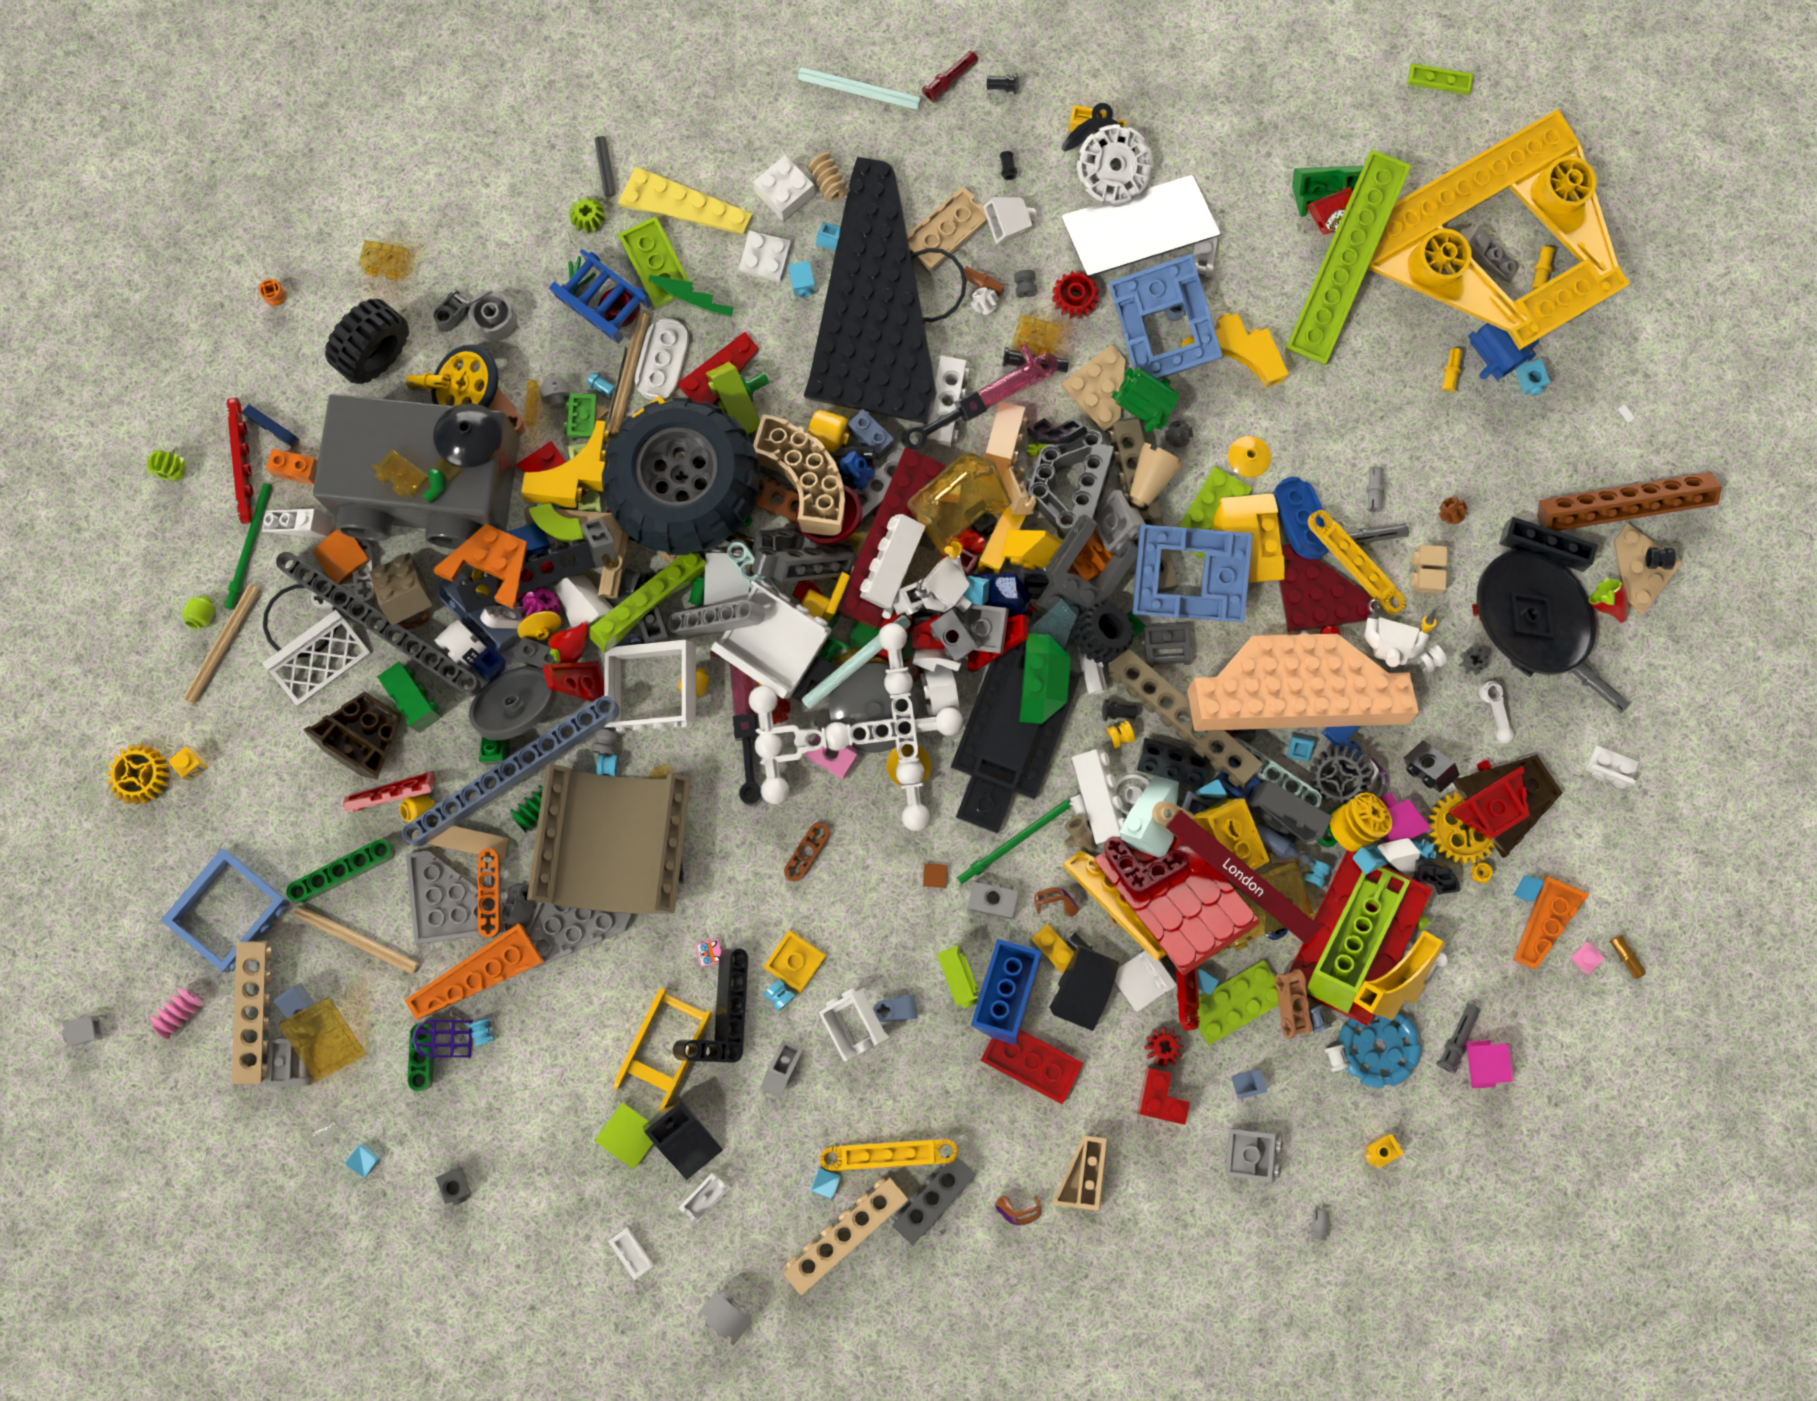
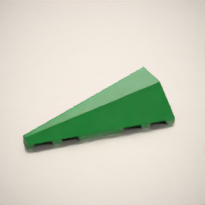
M1363 166L1294 168L1292 188L1300 217L1307 216L1306 210L1308 209L1306 205L1349 187L1351 192H1353Z

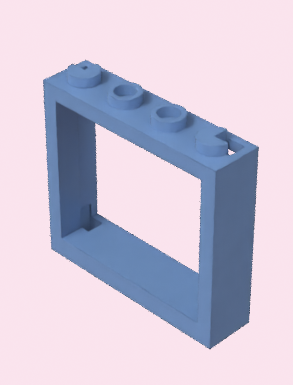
M222 848L163 916L161 921L220 971L229 973L230 971L233 972L236 967V946L222 960L183 928L179 921L228 864L232 865L274 900L240 941H256L261 934H267L273 926L271 922L276 917H281L285 913L284 910L287 908L286 905L289 900L229 850Z

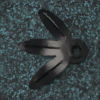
M1107 103L1096 104L1092 109V118L1075 128L1066 138L1061 149L1069 151L1079 146L1093 131H1095V134L1101 127L1115 124L1124 128L1116 120L1112 119L1113 110L1111 106ZM1102 109L1106 111L1104 118L1099 116V112ZM1118 136L1117 142L1124 143L1125 137ZM1105 139L1098 142L1101 148L1107 145Z

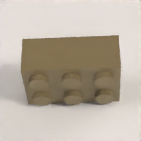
M410 552L405 555H399L384 565H378L369 572L379 607L391 626L433 606L422 572Z

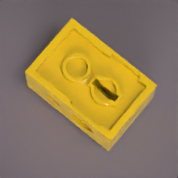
M1244 798L1224 799L1194 815L1197 824L1251 869L1254 870L1270 861Z

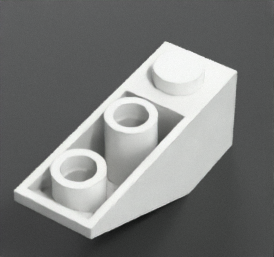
M316 509L265 510L262 532L326 538L330 535L333 516Z

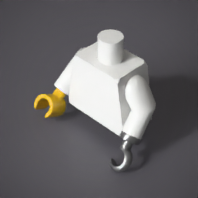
M952 541V547L946 546L944 549L945 553L949 554V558L945 557L938 562L925 580L920 579L917 583V590L914 593L921 597L927 609L946 612L955 605L963 613L971 605V602L963 595L969 587V582L966 580L960 559L962 545L959 542Z
M1376 599L1371 600L1368 603L1371 615L1367 616L1364 636L1373 648L1374 656L1386 660L1388 666L1396 667L1399 664L1405 665L1408 658L1413 659L1421 654L1429 638L1428 632L1432 631L1436 625V619H1434L1432 625H1427L1425 623L1427 616H1425L1420 625L1422 631L1419 632V628L1376 616L1377 611L1373 610L1371 605L1373 602L1378 603V605L1381 603Z

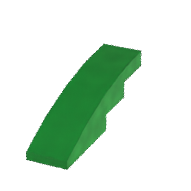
M649 275V282L671 297L708 313L732 317L733 307L712 304L713 295L692 291L693 282Z

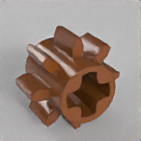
M1455 497L1445 499L1439 507L1441 511L1439 515L1442 521L1447 520L1448 524H1458L1467 515V506L1464 500L1459 501Z

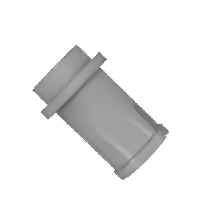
M1313 1210V1228L1310 1231L1312 1239L1326 1241V1236H1329L1326 1233L1328 1212Z

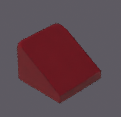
M962 548L960 559L967 580V577L972 576L977 569L979 557Z

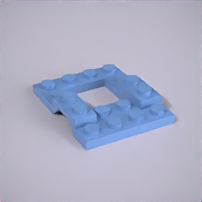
M1192 254L1108 282L1121 320L1134 369L1137 367L1141 368L1159 380L1223 358ZM1184 304L1195 343L1153 356L1143 317Z
M1140 524L1132 614L1244 623L1253 533ZM1161 549L1204 552L1201 596L1157 593Z

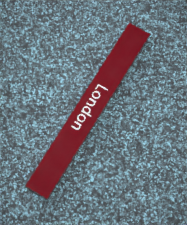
M1179 809L1166 824L1165 828L1304 944L1307 945L1319 931L1320 925L1182 810Z

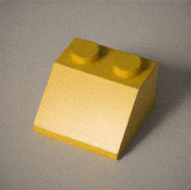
M1007 530L1003 556L1010 559V563L1021 565L1023 570L1035 571V568H1045L1063 540L1047 531Z

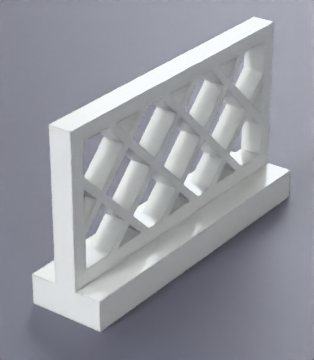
M335 610L262 664L267 671H270L292 701L298 706L371 652L344 619L341 612ZM340 624H343L347 629L346 640L333 638L334 629ZM329 632H331L330 638H329V637H324V636L327 635ZM350 635L354 638L355 641L349 640ZM318 640H330L328 653L315 651ZM333 641L346 642L344 655L331 654ZM349 643L358 644L364 652L357 657L347 656ZM312 645V651L306 650ZM300 653H311L310 666L297 665V658ZM314 654L327 656L326 669L313 667ZM331 656L344 658L341 669H329ZM294 658L293 664H288ZM347 659H353L348 664H346ZM282 666L293 667L291 680L282 679L276 671ZM296 667L309 669L307 682L294 680ZM312 670L325 671L322 683H311ZM328 672H334V674L328 677ZM285 682H290V683H291V684H290V688L288 687V685H287ZM294 683L307 685L306 694L300 699L293 693ZM310 685L316 686L311 691H309Z

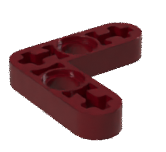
M1111 837L1104 843L1106 857L1129 891L1136 896L1144 895L1183 873L1189 866L1187 854L1182 850H1174L1141 868L1123 840L1118 837ZM1114 845L1115 847H1118L1119 854L1121 855L1119 858L1117 856V853L1114 850H1111L1110 846ZM1174 859L1182 860V864L1174 863ZM1125 861L1133 864V867L1128 871L1120 868V865ZM1156 868H1161L1165 873L1162 877H1154L1152 871ZM1134 874L1138 882H1142V887L1139 888L1138 885H1135L1132 877Z

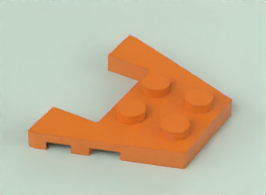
M485 524L434 568V573L453 582L464 563L500 578L504 582L494 597L495 601L514 610L520 586L521 571H523L527 542Z

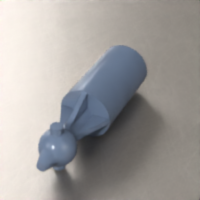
M1258 823L1256 828L1267 851L1280 858L1297 859L1298 867L1301 869L1305 866L1314 867L1315 863L1311 860L1309 851L1300 854L1291 840Z

